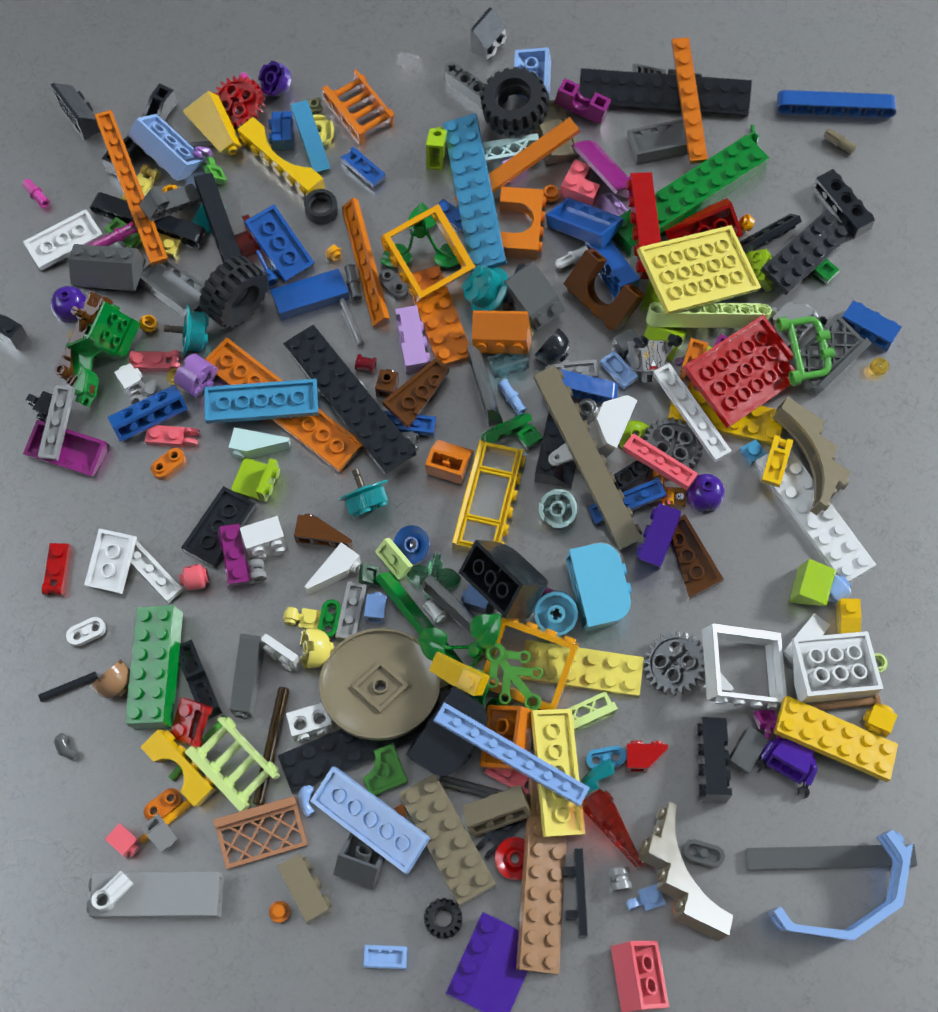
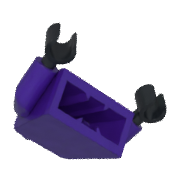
M786 738L769 741L756 763L761 765L757 773L763 770V763L766 760L767 766L798 784L803 782V785L795 791L796 796H798L800 790L804 789L805 796L803 799L810 795L808 787L812 785L818 768L816 759L813 756V750Z

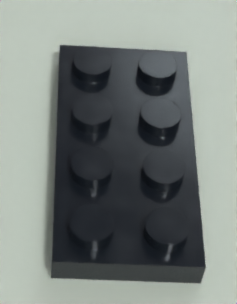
M223 486L182 545V551L215 568L223 556L217 532L219 527L239 524L240 528L243 527L256 508V503Z

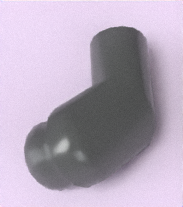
M59 733L53 741L57 753L75 761L78 751L67 746L68 737L66 734Z

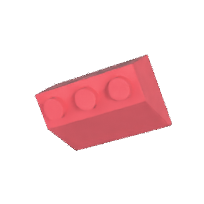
M630 941L611 946L621 1012H642L668 1008L669 1003L658 941Z

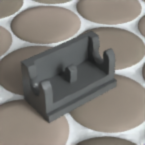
M751 726L744 729L729 755L728 766L742 774L745 772L750 773L768 739Z

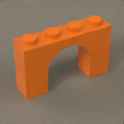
M501 186L500 211L522 213L532 221L531 227L526 231L520 233L501 232L505 257L538 260V253H542L543 242H539V238H543L544 227H541V222L545 221V212H542V207L546 208V197H543V189Z

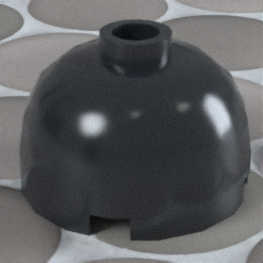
M558 328L540 347L538 352L535 353V356L543 363L549 365L555 364L558 361L563 362L569 355L567 353L570 347L568 337Z

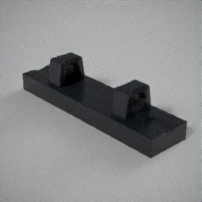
M577 848L573 851L574 866L563 867V876L575 877L576 910H566L565 920H577L578 938H587L583 848Z

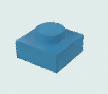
M756 439L739 450L749 465L754 464L755 460L766 455V452Z

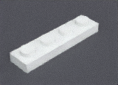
M136 540L131 564L170 603L183 591L182 587Z

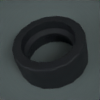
M326 189L313 190L308 193L304 200L306 217L315 224L329 223L337 215L338 205L336 197ZM325 200L331 203V208L326 212L316 213L311 210V205L316 201Z

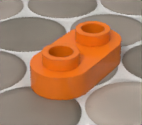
M172 448L151 465L152 475L158 480L169 477L185 463L186 457L184 452L179 448Z
M175 788L166 789L145 806V818L149 821L157 814L164 818L183 802L182 794ZM174 795V800L169 802L168 797ZM157 808V813L152 815L151 810Z

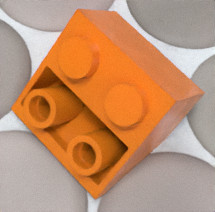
M437 440L431 448L425 463L426 474L462 485L474 450Z

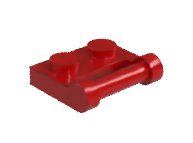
M185 697L180 698L170 733L177 740L188 743L193 747H202L203 733L208 716L212 713L213 708ZM199 711H200L201 714H200V717H199V721H198V724H197V728H196V731H195V735H194V737H192L193 732H194V728H195V724H196V721H197V717H198V714H199Z

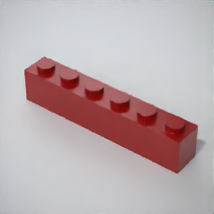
M652 172L630 173L629 179L626 180V191H629L630 223H633L634 228L632 229V240H635L636 244L634 245V256H637L638 260L636 262V272L639 273L640 280L649 279L637 250L639 247L661 242Z

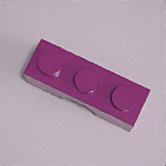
M564 78L557 91L554 104L601 124L611 99L595 93L593 98L587 99L579 93V84Z
M240 525L220 526L217 532L220 550L223 551L226 587L246 585L249 579Z

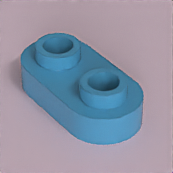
M610 746L591 750L587 754L585 761L590 770L598 765L592 762L594 758L599 760V764L611 759L614 768H618L625 763L627 756L626 751L622 747ZM613 755H618V756H619V760H617V761L613 760V759H612V756H613Z

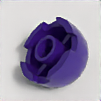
M270 61L267 65L264 64L258 76L262 87L260 89L269 96L278 97L284 95L289 90L292 82L289 69L284 64L276 61Z
M73 286L60 287L51 297L50 306L52 312L59 321L74 323L73 320L78 318L71 313V310H74L72 307L76 306L79 309H84L86 297L78 288Z
M704 473L697 475L686 491L689 505L699 512H713L717 510L725 497V488L722 481L712 474Z

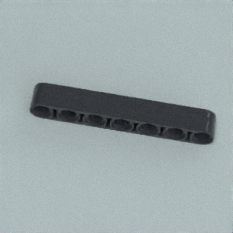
M212 172L194 176L196 189L222 263L227 259H231V257L242 256Z
M102 192L97 193L90 205V210L93 213L110 220H114L117 217L126 224L134 223L126 200ZM170 215L154 221L158 233L181 240L182 244L193 248H199L207 234V231L202 226Z

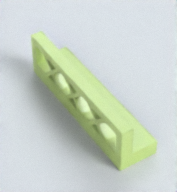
M606 691L568 708L574 712V715H572L574 733L615 715L618 710L615 702L610 701ZM604 698L607 705L599 709L594 708L595 702ZM580 708L590 710V713L582 717L576 716L577 710Z

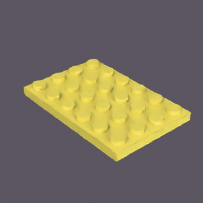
M732 225L642 246L637 250L666 315L757 292L761 288Z

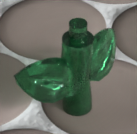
M438 553L433 554V560L429 561L428 567L425 565H415L407 573L409 580L415 585H422L424 580L429 575H432L446 589L455 587L461 581V577L450 568H442L441 554ZM424 592V599L430 600L431 598Z

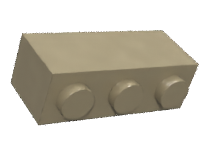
M521 785L510 787L508 790L491 794L486 798L478 801L475 800L462 806L466 826L473 837L532 816L527 795Z
M300 853L277 865L308 925L330 913L328 907L331 903L326 893L321 895L318 889L321 887L317 876L314 875L312 877L308 869L312 868L307 857L302 858Z

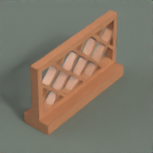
M295 796L213 820L226 869L308 845ZM294 810L296 819L292 826L281 820L285 812ZM281 814V816H280L279 818H277V817L274 816V815ZM267 817L277 820L272 832L261 826ZM261 820L259 825L254 821ZM280 822L290 827L284 839L274 834ZM247 823L257 826L252 837L241 832ZM296 823L298 824L299 830L294 827ZM241 825L239 830L234 828ZM260 828L270 834L264 845L254 840ZM231 829L237 832L231 844L223 839L222 831ZM292 830L300 833L301 843L292 844L287 841ZM239 834L250 840L244 851L234 846ZM272 835L283 841L277 850L267 847ZM252 841L263 847L259 855L254 857L246 853ZM285 843L291 845L283 848ZM225 844L229 845L228 850H226ZM231 848L242 853L239 860L234 863H230L228 858ZM265 849H267L268 851H270V852H267V853L262 854ZM244 855L250 857V858H247V859L242 860L243 857H244Z

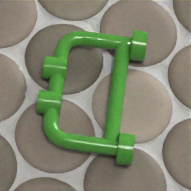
M812 316L789 320L787 317L777 318L776 327L778 332H788L796 370L789 372L790 384L796 386L800 385L803 380L826 376L832 368L831 359L835 357L834 349L832 347L828 348L827 341L831 339L830 331L824 330L822 323ZM813 324L815 326L816 340L819 342L821 349L820 357L824 361L823 369L805 372L794 326Z

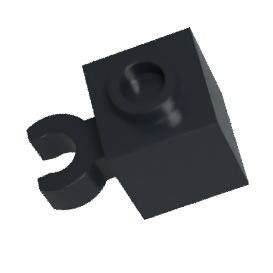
M43 391L39 398L28 394L25 399L29 402L28 405L33 407L32 410L36 418L43 422L47 420L53 395L46 391Z

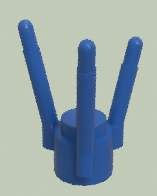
M257 250L256 253L264 268L263 271L268 277V287H272L277 284L279 279L277 271L272 264V270L267 267L260 251Z

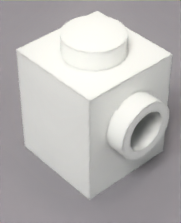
M131 363L121 366L114 372L129 397L139 392L138 389L144 386L141 380L143 377L138 368L134 369Z

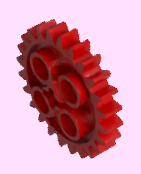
M242 75L237 79L233 76L232 81L227 78L226 84L221 82V88L216 86L218 92L213 93L219 96L224 109L228 107L225 111L234 130H236L237 126L240 128L252 117L259 119L257 114L263 113L260 107H265L262 102L265 98L263 91L260 89L261 87L253 79L250 80L248 76L244 79Z

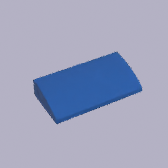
M569 197L546 214L547 227L601 248L614 237L624 221L622 217Z
M339 268L270 289L281 321L337 304L341 298H344L345 301L350 299L347 286Z

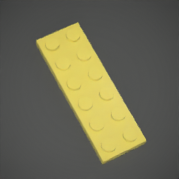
M525 640L524 650L531 654V659L527 663H522L521 667H541L543 669V676L540 679H534L530 676L520 675V678L525 681L558 685L570 648L559 644ZM578 647L565 687L598 692L606 691V693L639 698L644 657ZM523 653V660L526 661L528 655ZM535 669L533 674L539 677L541 672Z
M572 709L531 711L535 756L579 781ZM538 783L543 837L584 835L585 826L582 803L578 807Z

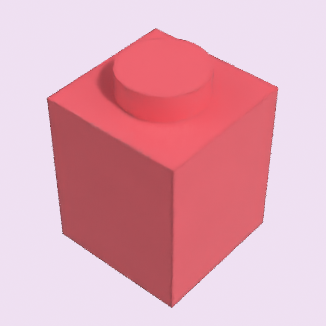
M120 823L105 838L110 845L127 859L129 856H134L140 849L139 845L141 842Z

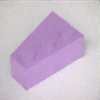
M417 305L395 309L396 322L406 375L418 373L431 362L429 352H425L427 340L426 336L423 337L422 332H424L423 321L419 319Z

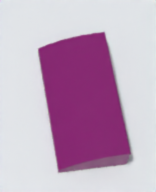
M585 140L572 145L574 150L615 194L628 198L629 191H626V180L629 177L597 142Z
M36 420L23 455L91 477L95 475L110 446L106 441L66 429L59 460L42 459L38 457L46 422Z

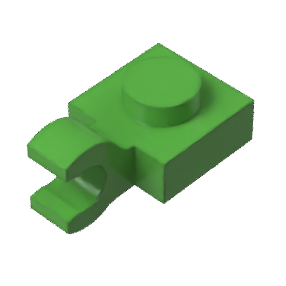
M207 156V163H201L204 172H212L216 184L224 185L227 179L221 167L216 166L213 157Z

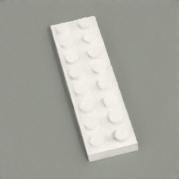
M790 450L780 487L770 485L827 565L836 570V575L839 576L841 574L851 582L875 568L876 563L832 504L826 511L822 510L817 516L810 511L814 501V479L794 452ZM769 453L755 460L754 463L762 475Z

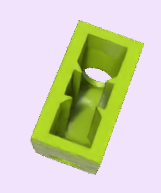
M443 127L431 128L429 130L426 141V169L442 171L444 169L447 151V131ZM435 150H439L438 156L433 154Z

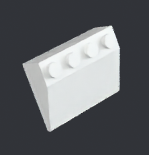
M868 631L792 639L794 686L798 701L811 703L872 697L883 689Z

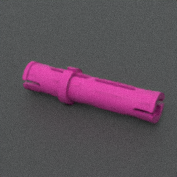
M130 222L122 228H116L114 232L87 245L110 246L118 241L122 242L126 237L138 232L137 228L130 230V228L136 225Z

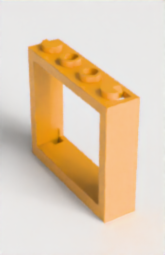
M439 204L390 230L381 237L383 250L388 251L391 256L390 261L392 265L398 268L400 279L403 283L406 282L409 287V294L417 302L475 268ZM432 216L462 269L422 291L391 238Z
M502 617L500 633L496 643L500 644L507 625L570 648L552 702L541 698L542 704L539 707L541 710L557 709L580 644L576 643V639L565 635L564 638L557 636V632L548 628L545 631L540 630L535 623L527 621L524 624L518 622L519 619ZM497 649L493 650V655L495 657L498 651ZM488 659L483 669V672L489 675L491 663ZM490 679L489 683L495 685L496 681ZM499 683L495 688L489 687L488 690L501 694L502 683ZM510 687L512 699L525 703V697L518 689ZM531 698L530 703L532 705H537V700L535 698Z

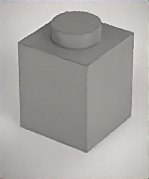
M159 814L141 826L160 852L169 848L177 840L171 828Z

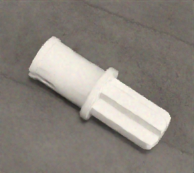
M583 246L573 252L569 251L567 255L557 259L555 265L558 269H562L571 264H577V261H579L588 248Z

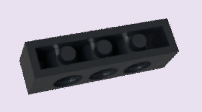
M831 169L816 177L813 189L837 219L852 233L851 236L854 239L872 229L875 222L873 214L864 207L863 202L855 196L840 174Z

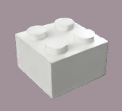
M278 516L240 528L250 559L259 558L264 561L267 557L273 555L280 556L285 551H288Z

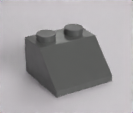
M350 833L337 856L333 875L373 889L379 878L385 858L353 833Z

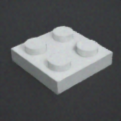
M265 633L261 639L264 646L263 649L266 651L265 654L274 661L276 659L281 661V665L290 672L294 670L298 673L302 668L298 655Z

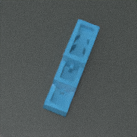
M304 100L291 104L294 119L311 168L316 172L329 169L330 165L308 101Z

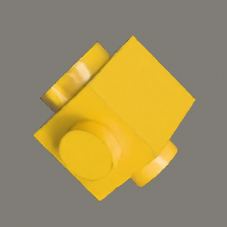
M875 703L870 710L866 709L862 720L865 723L863 728L874 734L887 737L892 732L898 714L893 713L894 710L887 705Z

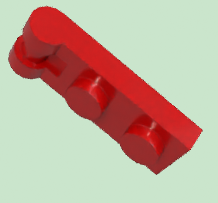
M68 543L49 544L44 583L41 588L42 595L55 593L62 596L64 594L71 548ZM52 582H57L56 586H53Z

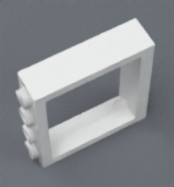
M712 624L702 629L707 700L716 701V704L733 703V706L750 705L751 708L767 707L768 710H777L781 706L783 698L787 695L781 633ZM717 639L765 646L770 697L721 691Z

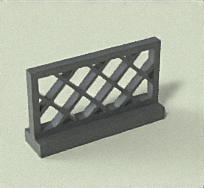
M839 315L833 318L823 329L827 330L830 328L831 339L830 343H827L828 347L833 349L834 347L843 348V356H835L831 359L832 368L826 376L820 377L817 381L814 379L807 380L814 387L812 391L817 396L872 344L867 338L864 340ZM836 321L842 326V332L834 331L833 324ZM834 335L842 336L843 344L834 343ZM816 336L800 350L801 357L806 358L805 372L824 368L820 357L821 349L819 342H815ZM846 336H852L857 342L854 345L847 344ZM818 346V355L810 354L809 347ZM793 357L789 363L796 369ZM810 358L818 359L819 367H810Z

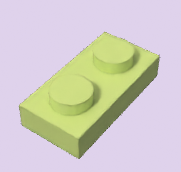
M390 538L384 539L375 551L398 580L403 579L413 567L411 562Z

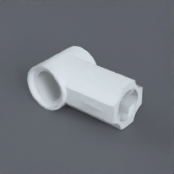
M119 871L101 890L96 891L92 895L91 901L93 906L100 912H109L114 907V904L134 884L122 871ZM107 896L108 902L104 906H99V899Z

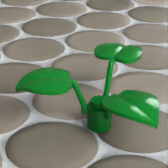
M421 202L412 211L408 220L425 212L429 208L423 202ZM432 216L410 227L413 231L410 233L411 237L408 248L406 249V246L403 244H395L399 253L408 265L413 259L409 251L412 248L414 237L424 238L427 236L437 252L434 256L437 265L442 268H451L460 264L448 244H443L440 250L436 247L428 229L433 228L436 224ZM384 251L380 262L387 267L397 268L392 265L390 261L391 256L388 251Z
M481 614L474 617L470 624V633L476 641L470 645L448 646L446 645L448 636L443 630L439 628L425 629L420 633L418 639L421 651L427 659L433 661L436 652L445 655V649H468L469 655L476 659L470 665V667L474 668L482 660L481 657L486 656V649L496 644L501 628V615ZM487 682L483 695L473 696L469 693H464L482 705L488 692L489 682Z

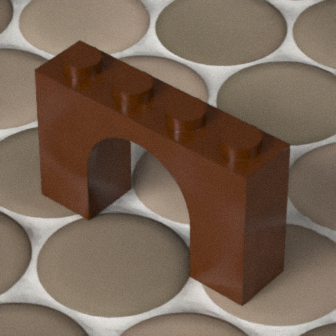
M596 249L586 250L563 285L568 288L569 293L575 295L580 300L582 305L588 307L595 317L601 319L608 329L613 331L620 330L625 326L646 295L634 284H628L623 286L612 303L607 304L601 301L595 291V279L607 262V259Z

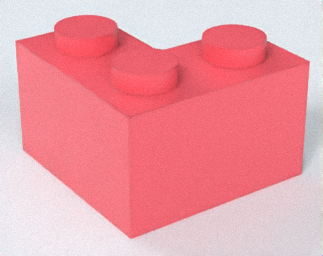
M577 159L574 160L561 184L560 198L565 200L569 197L594 207L599 198L600 185L589 181L591 167L587 163Z

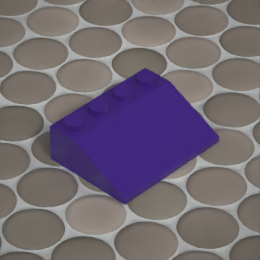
M482 912L448 986L446 995L479 1012H510L528 971L516 970L519 930Z

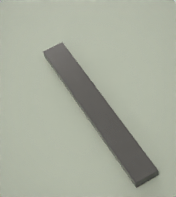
M915 844L912 847L909 867L917 866ZM882 845L746 848L748 870L892 867V859Z

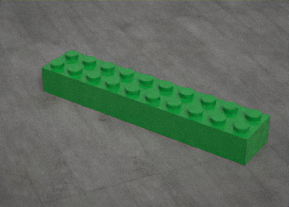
M746 134L656 192L655 199L660 238L666 235V229L718 202L764 172L769 162V156ZM631 209L619 216L624 218V221L612 238L629 258L634 256V245H636L635 240H632V229L634 228L633 223H630Z

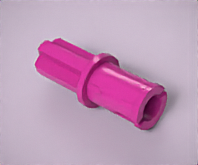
M31 179L23 180L22 186L29 193V197L34 199L41 208H46L50 201L42 193V189L37 187Z

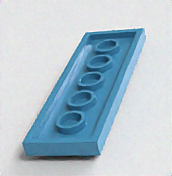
M317 379L204 387L206 424L319 415Z

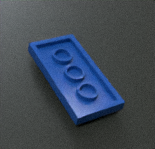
M275 204L244 222V225L284 283L315 264Z

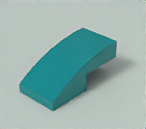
M611 759L598 764L581 779V783L590 787L587 794L599 789L598 780L615 774Z

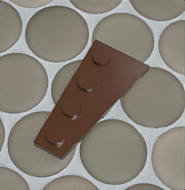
M436 357L382 401L383 406L409 429L448 375L449 368Z

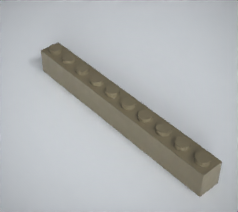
M553 365L535 374L533 379L617 548L620 550L642 539L640 536L642 531L638 524H634L632 520L634 515L630 507H626L623 502L625 497L620 489L617 490L614 484L616 479L613 473L608 472L606 468L608 464L604 455H600L597 450L599 445L594 437L591 438L588 432L590 427L587 421H583L580 416L582 412L578 403L574 404L571 398L573 393L570 387L565 386L562 380L564 375L561 369H557Z

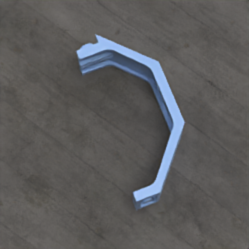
M893 829L883 832L876 837L892 859L886 900L845 930L794 924L782 907H775L767 913L779 931L844 941L855 940L903 906L913 843L904 845L903 837Z

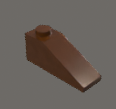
M312 514L298 515L294 532L296 543L337 548L342 542L353 550L352 539Z

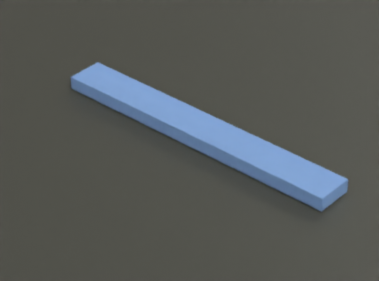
M443 703L433 721L580 807L590 789L585 784L446 703Z

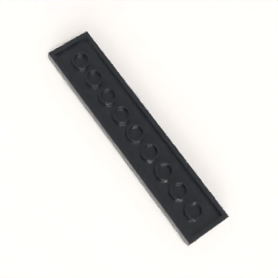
M581 68L579 93L587 99L593 98L595 93L611 99L609 106L681 111L676 75ZM695 76L701 113L749 115L752 80Z
M314 324L283 343L284 348L309 379H317L318 391L385 475L417 455L415 449Z
M449 684L440 688L437 704L430 716L418 728L401 737L380 741L367 740L355 737L340 729L277 755L291 793L299 792L303 786H314L323 782L332 766L345 773L374 761V750L393 743L396 751L412 745L453 685Z

